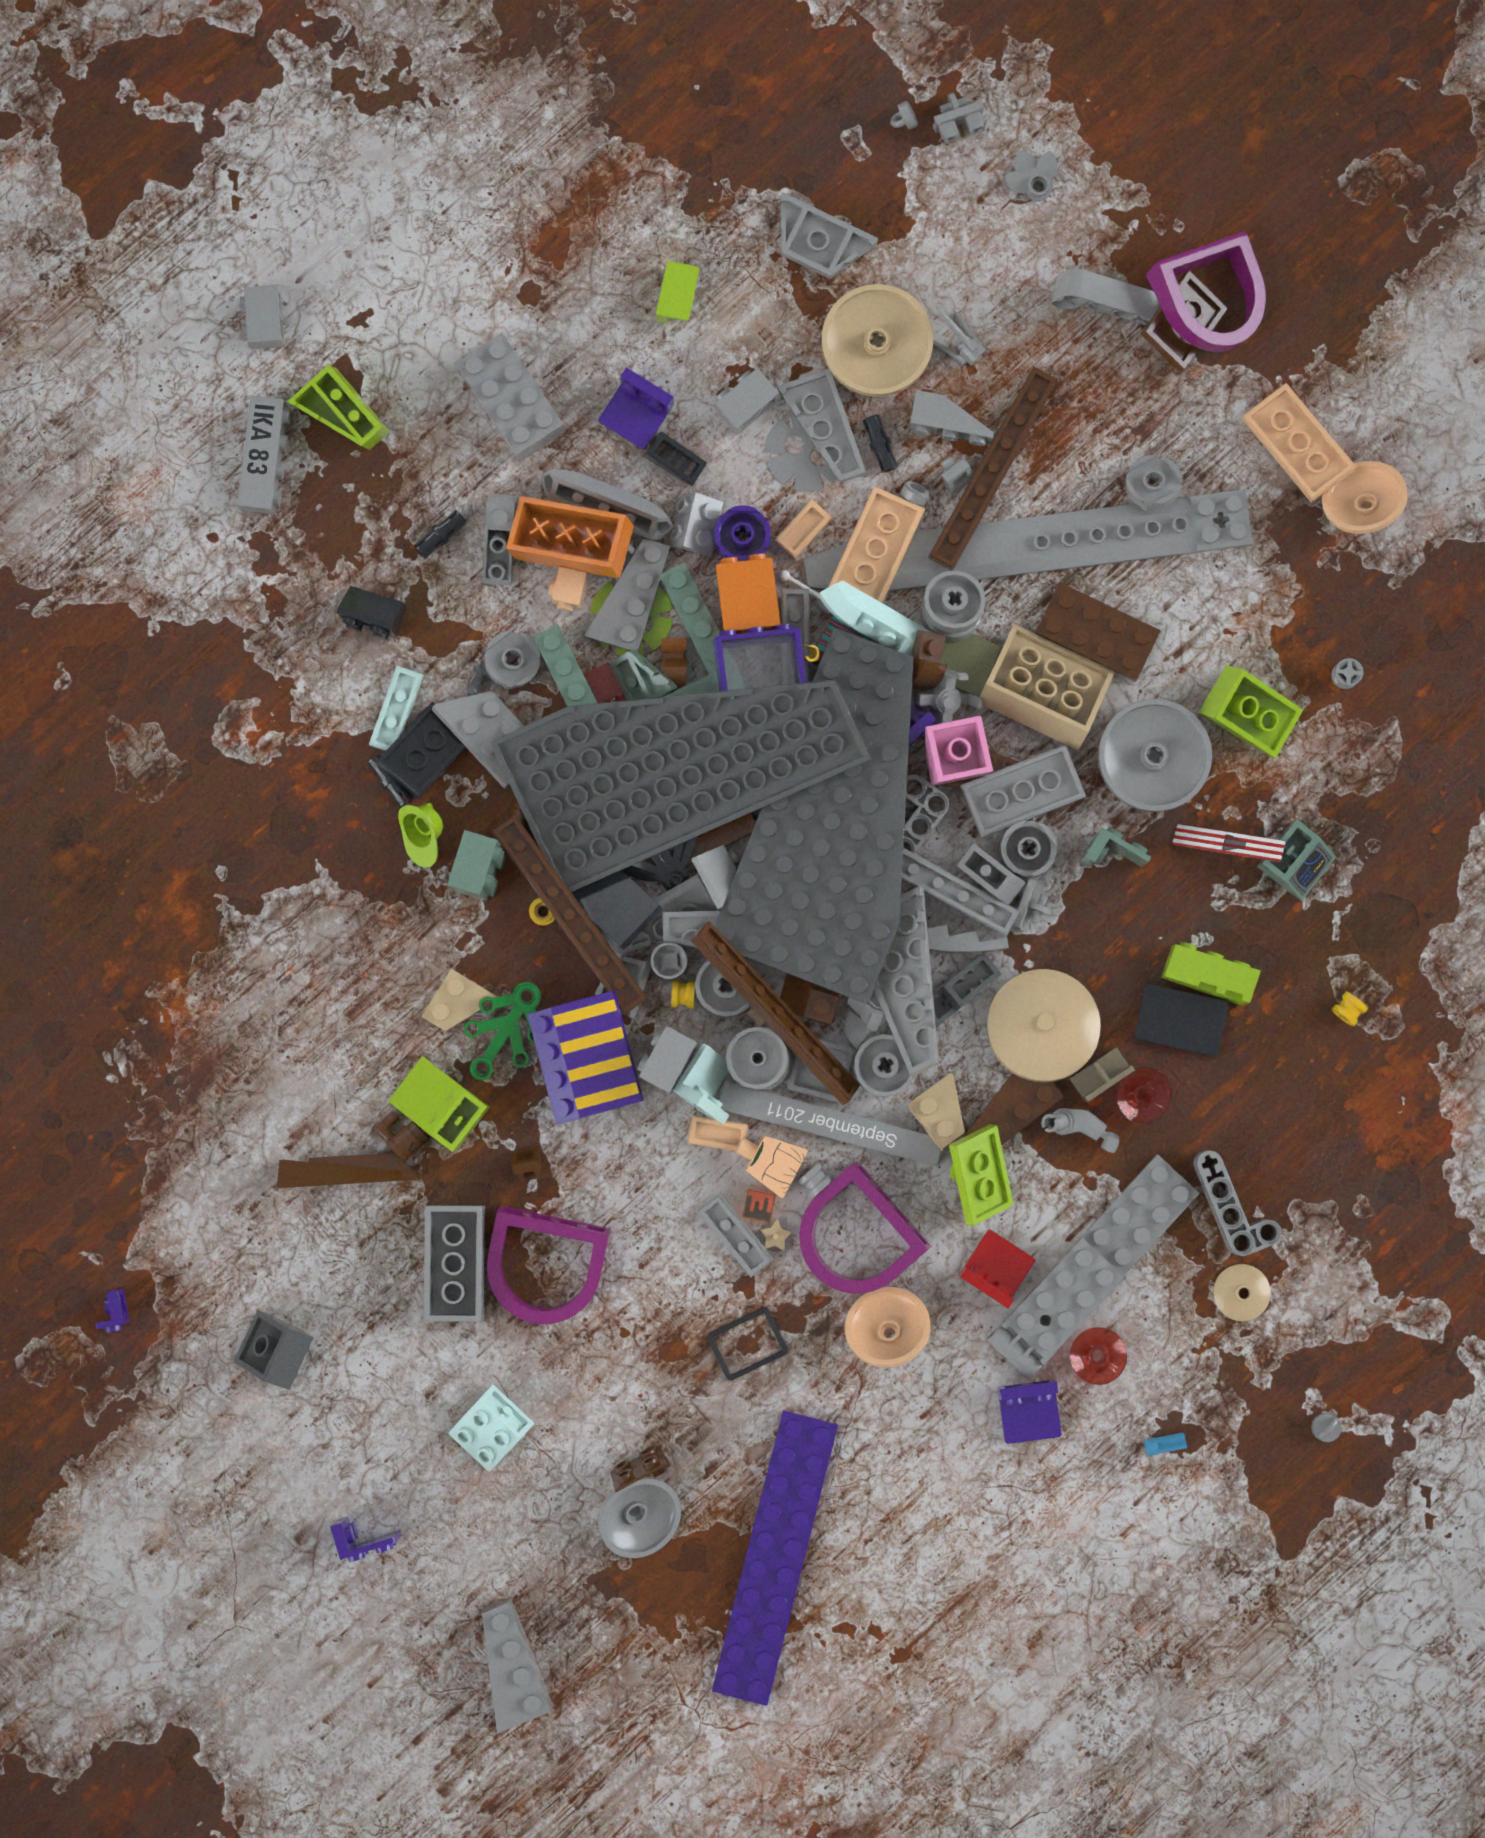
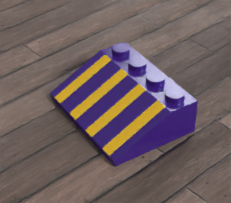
M615 991L528 1014L556 1125L644 1101Z

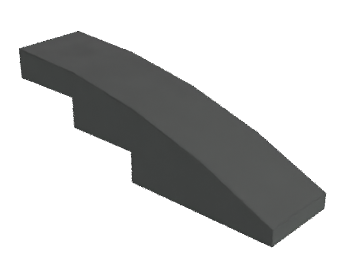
M984 952L933 994L936 1028L1001 975V972Z

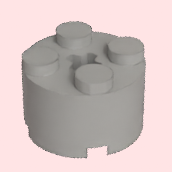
M1030 820L1020 821L1012 825L1002 836L998 846L1000 863L1022 880L1029 879L1030 877L1037 878L1044 874L1054 863L1057 854V840L1050 828L1043 823ZM1022 844L1033 846L1034 849L1031 852L1033 856L1022 853L1024 848Z

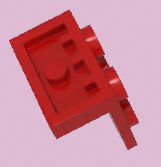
M988 1229L958 1276L1009 1309L1014 1301L1012 1297L1036 1262V1259L991 1229Z

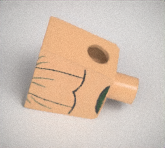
M765 1135L761 1136L758 1144L743 1137L735 1153L749 1159L744 1170L781 1198H784L808 1150Z

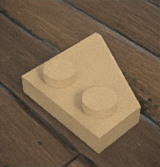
M451 969L422 1017L447 1032L480 1011L479 1001L485 996L495 998L497 996ZM483 1001L482 1008L492 1004V1001Z
M952 1073L946 1075L908 1103L907 1107L941 1151L964 1135V1125Z

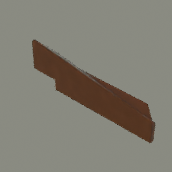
M395 1153L309 1158V1162L283 1159L279 1160L277 1188L420 1180V1175L404 1163Z

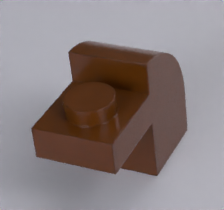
M917 630L912 654L914 658L912 688L929 690L934 688L943 678L947 668V664L941 663L946 639L945 635Z

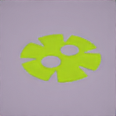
M607 582L595 595L590 613L598 614L614 587L610 582ZM660 586L650 613L653 627L650 631L644 633L643 640L652 650H656L661 645V638H667L673 621L670 618L657 616V614L672 609L668 596ZM600 643L604 648L609 646L607 644ZM641 643L638 653L643 656L644 650L643 644ZM617 647L615 649V654L620 656L628 652Z

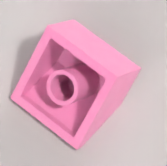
M981 716L925 727L926 762L932 786L984 776L993 771Z

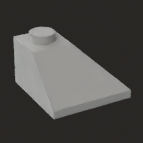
M724 845L691 859L719 911L724 907L728 891L737 871L736 865L740 863L733 848L727 850Z

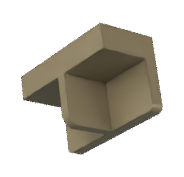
M1115 1047L1069 1078L1083 1101L1089 1102L1135 1071L1132 1065H1128L1120 1051Z

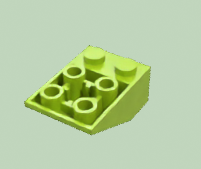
M424 1056L420 1058L388 1100L393 1106L452 1152H456L490 1108Z

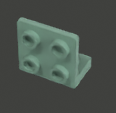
M1108 827L1107 830L1104 828L1100 829L1094 835L1079 863L1086 867H1090L1094 863L1098 865L1104 859L1109 848L1140 867L1148 863L1151 856L1146 854L1148 850L1136 842L1132 844L1122 840L1123 835L1120 832Z

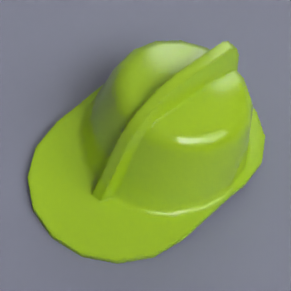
M425 803L417 807L404 805L399 810L398 819L406 852L418 866L423 868L431 867L438 858L437 839L443 830L442 820L433 809L431 803Z

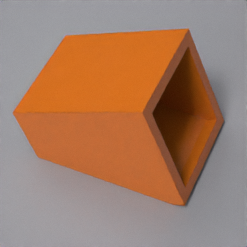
M765 554L750 555L747 561L738 562L737 557L721 559V564H716V575L723 631L736 630V634L747 633V629L754 627H764V631L775 630V626L780 625L772 557L766 558Z

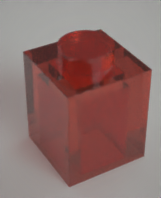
M609 662L583 674L597 703L621 701L620 698L624 696V693Z

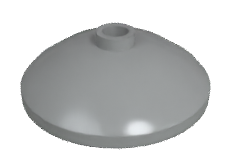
M644 1477L618 1492L613 1490L605 1499L600 1509L598 1518L600 1536L605 1545L619 1556L640 1558L653 1554L665 1546L675 1534L681 1517L680 1501L675 1491L666 1482L654 1477Z

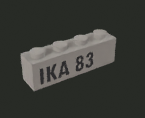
M250 396L237 503L241 511L275 515L276 507H280L282 494L281 490H278L279 479L283 480L285 473V464L281 463L282 452H287L288 436L285 435V426L290 425L291 408H288L284 399Z

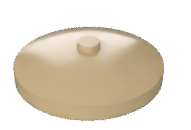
M865 285L846 293L829 311L822 331V352L830 372L846 388L866 396H889L910 387L925 371L933 350V329L925 309L909 293L890 285Z
M1050 969L1026 971L1006 982L997 992L990 1005L986 1023L991 1049L1000 1063L1013 1074L1034 1082L1059 1081L1079 1071L1093 1055L1099 1041L1101 1028L1099 1011L1089 991L1073 977Z

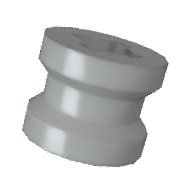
M1344 659L1332 669V681L1338 688L1350 689L1362 679L1363 668L1355 659Z
M817 1163L798 1180V1183L806 1186L809 1190L808 1194L813 1198L833 1179L829 1175H825L822 1172V1166Z

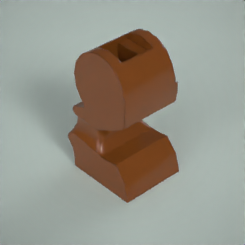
M661 638V648L664 655L662 673L673 681L678 688H682L687 685V660L685 659L687 638Z

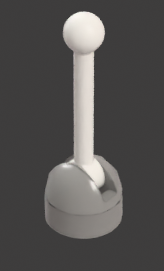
M782 570L779 573L780 580L789 581L800 589H809V594L818 599L819 608L830 617L833 615L821 601L818 592L791 577L787 570Z

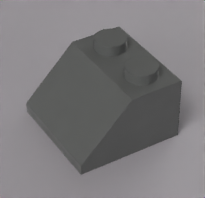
M257 1310L234 1363L264 1382L290 1390L314 1337L289 1323Z

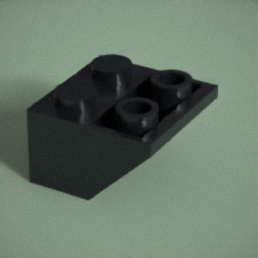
M350 586L336 613L342 619V623L346 624V628L357 632H362L364 628L373 632L372 636L388 640L389 637L397 639L407 606L402 601Z

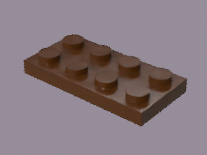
M1060 582L1035 634L1136 682L1161 630Z

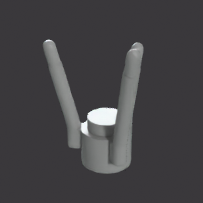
M937 307L936 312L963 342L957 348L960 354L933 340V347L956 359L961 365L967 362L972 366L986 351L982 346L983 343L976 337L959 312H955L954 316L968 337L941 308Z

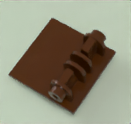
M659 1445L655 1448L650 1446L641 1451L639 1457L631 1461L624 1460L618 1463L614 1470L610 1472L615 1492L646 1476L651 1477V1473L656 1478L667 1472V1468L671 1464L667 1457L664 1456L662 1446Z

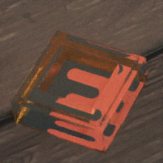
M748 1189L742 1217L770 1222L776 1195Z

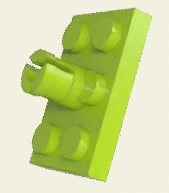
M989 1124L949 1144L953 1162L950 1167V1177L954 1179V1182H957L966 1225L975 1226L1014 1205L997 1125Z

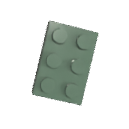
M464 830L447 885L457 893L488 902L489 896L494 897L497 890L498 881L495 878L497 870H502L506 861L507 854L503 851V846L496 839Z

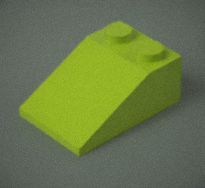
M1225 665L1198 714L1265 754L1276 758L1303 709L1244 669Z

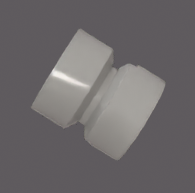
M666 942L654 949L651 955V965L658 976L673 980L680 978L686 972L689 958L687 952L681 946Z

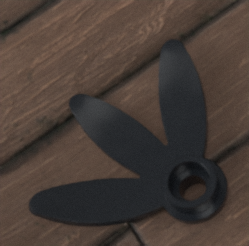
M697 836L674 846L673 857L669 849L651 856L657 865L642 860L621 871L636 879L662 882L663 887L669 891L690 879L688 872L684 868L691 858ZM677 876L681 882L677 885L672 884L670 878Z

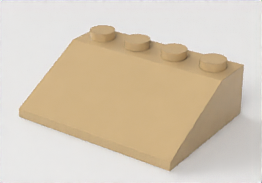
M1014 624L979 697L982 698L983 706L1079 751L1092 726L1115 671Z

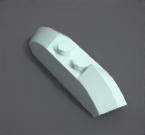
M844 581L835 583L819 593L823 604L840 621L881 645L909 656L913 654L917 630L931 632Z

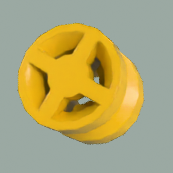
M673 980L671 1008H678L682 1005L688 1009H694L695 981L690 980L687 983H681L679 980Z
M1347 991L1342 995L1340 1004L1334 1005L1332 1008L1334 1014L1353 1027L1357 1024L1359 1015L1364 1014L1368 1010V1007L1361 1000Z

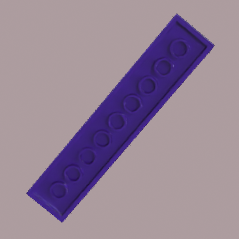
M786 1410L782 1411L712 1692L765 1706L768 1705L838 1428L836 1423Z

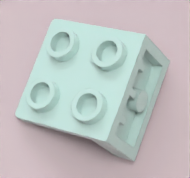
M703 1043L694 1054L692 1061L684 1074L680 1076L677 1085L673 1089V1092L697 1110L723 1125L729 1114L721 1109L723 1104L713 1097L729 1073L726 1059Z
M492 1385L450 1430L449 1435L487 1471H491L535 1423L497 1387Z

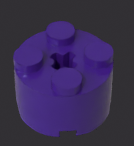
M740 505L730 508L718 519L715 526V546L721 559L737 557L738 562L747 561L750 555H766L769 550L771 541L770 525L767 519L751 506ZM740 532H746L747 538L745 541L739 540Z

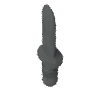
M484 659L480 667L475 665L472 669L477 673L471 681L472 683H470L471 686L467 689V693L470 696L478 694V690H480L486 678L491 680L486 672Z

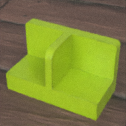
M667 260L656 311L657 322L668 323L669 318L689 321L692 304L695 301V290L700 271L698 266Z

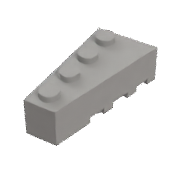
M512 1598L487 1607L482 1612L497 1734L547 1714L553 1708L552 1701Z

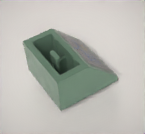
M1296 819L1278 839L1285 841L1281 861L1262 859L1257 867L1298 900L1302 901L1332 864L1336 856L1317 834Z

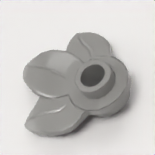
M1018 151L1014 162L1015 171L1004 175L1008 187L1014 192L1026 193L1034 201L1045 200L1051 194V181L1058 172V165L1054 154L1048 151L1037 160L1027 152ZM1040 184L1043 190L1037 192L1033 189V186Z

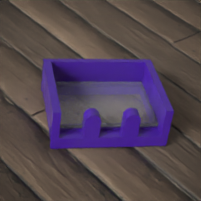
M782 624L775 626V630L764 631V627H754L747 629V633L736 634V630H726L719 632V636L712 640L719 691L806 682L800 627L792 628L791 624Z

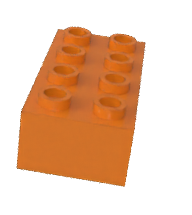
M520 496L506 549L515 560L558 568L560 566L620 579L634 525L625 514Z

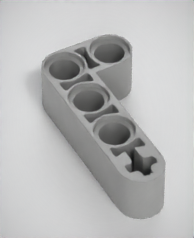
M1076 268L1068 269L1057 275L1051 302L1052 305L1058 308L1075 309L1079 306H1084L1143 325H1147L1160 307L1154 291Z
M909 775L907 776V784L909 782L918 783L921 793L912 796L906 792V802L917 810L904 826V844L908 845L910 852L916 854L949 808V800L943 792L932 786L921 776ZM934 798L941 800L943 810L941 812L931 811L928 802ZM915 821L924 822L927 832L923 835L915 834L911 828L912 823Z
M1210 1150L1199 1152L1193 1161L1194 1169L1229 1252L1235 1255L1246 1256L1276 1244L1282 1235L1279 1224L1268 1219L1248 1224L1221 1156L1215 1151ZM1205 1156L1208 1159L1214 1160V1163L1210 1165L1213 1174L1220 1173V1177H1213L1207 1181L1206 1176H1212L1209 1168L1202 1167V1163L1205 1162ZM1216 1182H1221L1225 1186V1194L1220 1198L1215 1197L1212 1193V1187ZM1228 1208L1233 1209L1236 1213V1220L1232 1224H1227L1223 1220V1213ZM1265 1224H1269L1273 1229V1236L1269 1240H1264L1260 1235V1230ZM1238 1235L1245 1236L1247 1240V1246L1241 1251L1234 1247V1239Z

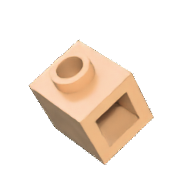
M559 566L557 578L551 579L548 595L552 596V602L557 605V609L566 612H573L574 609L581 610L588 580L587 573Z

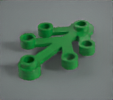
M522 982L514 988L512 994L495 998L485 996L480 999L479 1008L485 1014L492 1013L495 1008L514 1006L506 1016L480 1022L470 1020L465 1023L464 1033L470 1038H475L480 1033L499 1029L482 1057H477L471 1062L470 1071L474 1078L486 1080L491 1076L493 1072L492 1061L508 1036L510 1037L513 1049V1064L520 1068L528 1064L529 1056L524 1051L518 1020L522 1013L525 1012L529 1026L527 1038L530 1042L535 1043L530 1037L532 1030L528 1019V1014L536 1012L535 1007L541 999L540 990L535 984ZM523 991L531 992L532 997L529 1001L521 999ZM491 1000L493 1007L490 1010H484L482 1008L483 1001ZM468 1025H477V1032L469 1034L467 1032ZM522 1053L526 1056L524 1063H516L515 1057L517 1054ZM478 1063L486 1064L487 1069L485 1072L479 1073L476 1071Z

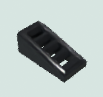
M662 431L655 436L643 455L650 462L691 487L707 464L703 459ZM662 444L666 445L660 456L657 455L656 452ZM671 450H674L676 452L670 462H667V456ZM684 456L686 459L679 469L676 468L675 465L680 457ZM692 461L695 463V466L690 474L686 475L684 472Z

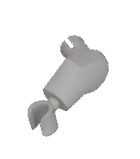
M1062 1108L1042 1118V1127H1049L1045 1129L1046 1132H1056L1059 1135L1081 1132L1095 1141L1101 1137L1104 1139L1101 1147L1111 1153H1115L1119 1145L1118 1135L1106 1132L1107 1125L1088 1110Z

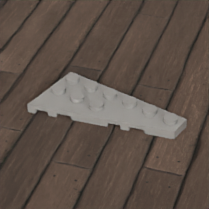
M921 886L901 895L899 928L874 988L909 1074L913 1077L939 1064L924 888Z

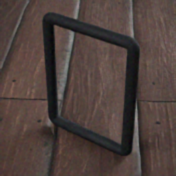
M762 1307L710 1332L707 1337L726 1379L730 1381L786 1355L788 1351L769 1309L766 1307ZM765 1313L782 1350L731 1375L713 1337Z

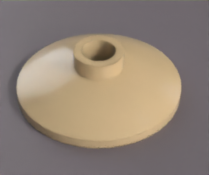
M1246 1264L1232 1265L1223 1270L1217 1277L1213 1289L1214 1301L1218 1309L1226 1317L1236 1321H1249L1257 1318L1267 1308L1270 1300V1286L1267 1278L1257 1268ZM1241 1288L1248 1290V1296L1244 1299L1239 1296Z

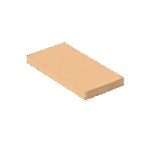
M1287 383L1242 416L1244 423L1311 503L1357 468Z
M874 486L828 587L844 581L883 604L925 508Z

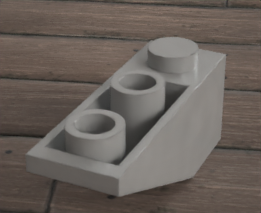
M916 390L909 429L914 430L915 434L921 436H930L931 433L942 435V439L948 441H958V438L969 440V443L975 446H985L986 443L991 444L994 432L946 396Z
M490 493L486 501L483 583L511 586L513 556L507 551L506 546L517 510L518 496Z

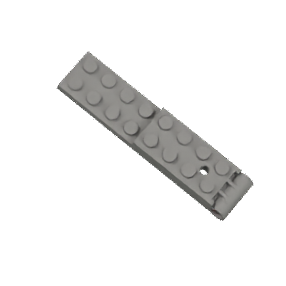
M1158 1154L1155 1155L989 1335L987 1341L1027 1379H1030L1121 1282L1124 1275L1200 1193ZM1048 1315L1049 1323L1044 1326L1041 1325V1316Z

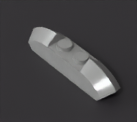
M549 470L542 474L544 493L550 500L563 504L625 514L634 525L633 533L651 540L662 539L674 528L668 516L658 506L640 496L574 471Z

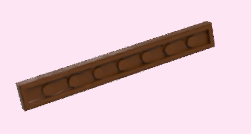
M1033 366L930 552L928 559L951 571L954 570L1058 381L1057 378Z
M514 815L492 831L606 990L608 992H616L619 1008L626 1015L648 998L518 818Z
M709 920L702 924L690 941L842 1105L848 1103L860 1087V1084Z

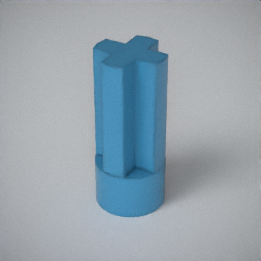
M1184 1433L1144 1439L1147 1456L1187 1448Z

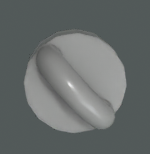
M904 101L898 104L899 112L892 116L891 125L894 128L906 125L908 130L917 127L918 121L909 102Z
M908 481L905 482L899 497L924 507L930 494L921 484Z
M1330 1413L1317 1415L1313 1419L1311 1426L1314 1436L1324 1442H1331L1337 1439L1342 1428L1339 1419Z

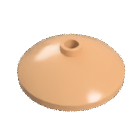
M1377 461L1354 463L1357 467L1356 470L1322 495L1324 513L1335 527L1345 532L1365 534L1381 530L1393 523L1406 506L1408 491L1405 480L1395 468L1388 464Z
M882 1287L865 1293L852 1305L845 1321V1335L853 1353L862 1361L877 1367H895L915 1358L925 1347L931 1330L930 1317L924 1303L912 1292L898 1287ZM888 1333L895 1334L892 1338L885 1337Z

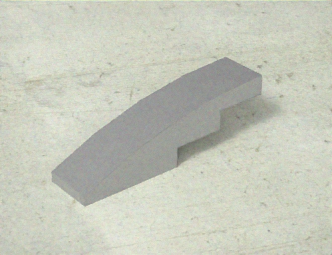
M947 925L927 928L929 951L942 953H983L1007 950L1009 948L1007 937L979 942L977 931L949 936Z

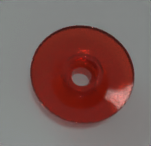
M1150 1067L1136 1068L1135 1071L1121 1079L1116 1092V1101L1121 1113L1136 1123H1149L1159 1119L1167 1111L1172 1098V1090L1168 1079L1160 1071ZM1143 1088L1145 1094L1143 1097L1138 1098L1137 1092Z
M1093 1327L1080 1333L1073 1341L1070 1349V1362L1074 1372L1082 1380L1090 1384L1103 1385L1114 1381L1121 1375L1127 1363V1350L1124 1342L1115 1332L1107 1328ZM1095 1350L1102 1352V1358L1098 1361L1092 1358V1353Z

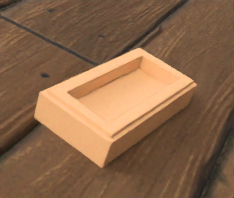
M811 499L777 536L774 542L796 560L828 525L832 517Z
M692 1115L687 1143L736 1151L743 1137L746 1138L748 1125L725 1121L723 1125L712 1118Z

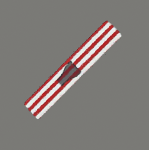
M1178 824L1173 845L1280 862L1285 841Z

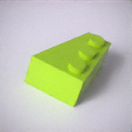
M329 364L287 401L369 450L390 432L338 369Z
M1181 942L1180 945L1175 944L1171 947L1161 978L1240 1006L1250 1003L1261 970L1251 968L1249 964L1234 960V962L1225 960L1223 955L1207 951L1206 954L1196 951V946L1186 942Z

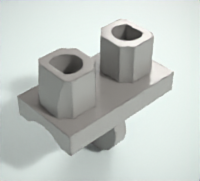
M950 93L947 95L948 103L940 105L942 114L934 116V124L932 125L935 133L939 132L945 143L959 138L960 134L957 125L963 123L966 124L969 134L981 132L984 128L982 117L984 107L982 101L980 100L968 105L966 97L957 100L955 94Z
M1031 877L1028 881L1023 880L1025 885L1016 895L1022 898L1019 907L1010 905L1020 911L1013 926L1023 932H1027L1030 921L1039 924L1042 914L1050 916L1052 912L1051 909L1045 907L1048 897L1041 894L1044 885Z

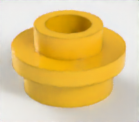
M537 898L530 905L529 915L536 924L542 926L549 925L555 918L550 911L545 917L539 916V908L546 907V905L540 898Z

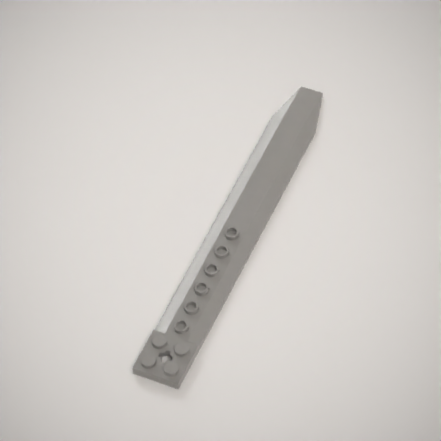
M1243 489L1178 498L1171 505L1155 509L1151 512L1142 510L1137 504L979 523L954 570L968 573L977 580L1252 546L1253 541L1246 491ZM1218 514H1222L1223 517L1228 519V522L1224 524V528H1220L1219 524H1214L1213 519H1216ZM944 528L915 531L888 592L927 587L934 577L942 572L951 571L928 559ZM848 543L804 559L807 586L809 588L821 590L828 588Z

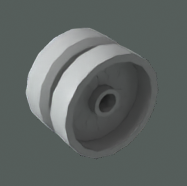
M956 570L942 572L934 577L926 587L920 611L924 627L932 633L945 635V642L950 643L963 641L973 635L979 627L986 602L984 589L978 580L968 573Z
M709 960L706 961L698 971L695 981L697 999L702 1007L713 1016L721 1018L737 1017L747 1011L750 1007L749 1003L732 985V989L729 992L721 990V984L728 981Z
M752 1027L736 1034L729 1043L726 1062L727 1068L734 1080L744 1087L762 1091L773 1089L786 1080L792 1069L793 1055L792 1050L773 1030ZM758 1053L763 1055V1061L760 1064H756L758 1061L756 1055Z
M881 1034L869 1038L859 1047L854 1056L853 1072L856 1081L864 1091L874 1096L890 1097L899 1094L910 1086L914 1078L909 1074L893 1035ZM881 1061L889 1063L888 1071H881L879 1069Z

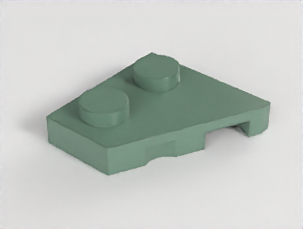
M636 650L628 651L609 663L626 700L664 697L678 689L673 681Z

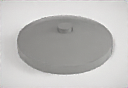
M1164 699L1141 700L1123 708L1106 726L1098 747L1099 769L1108 789L1124 804L1146 812L1168 811L1188 802L1204 785L1212 763L1211 742L1201 721L1182 705Z

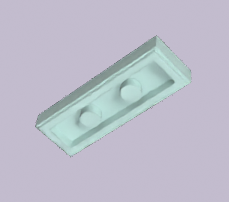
M396 666L369 742L370 746L386 751L405 731L424 678L423 674Z

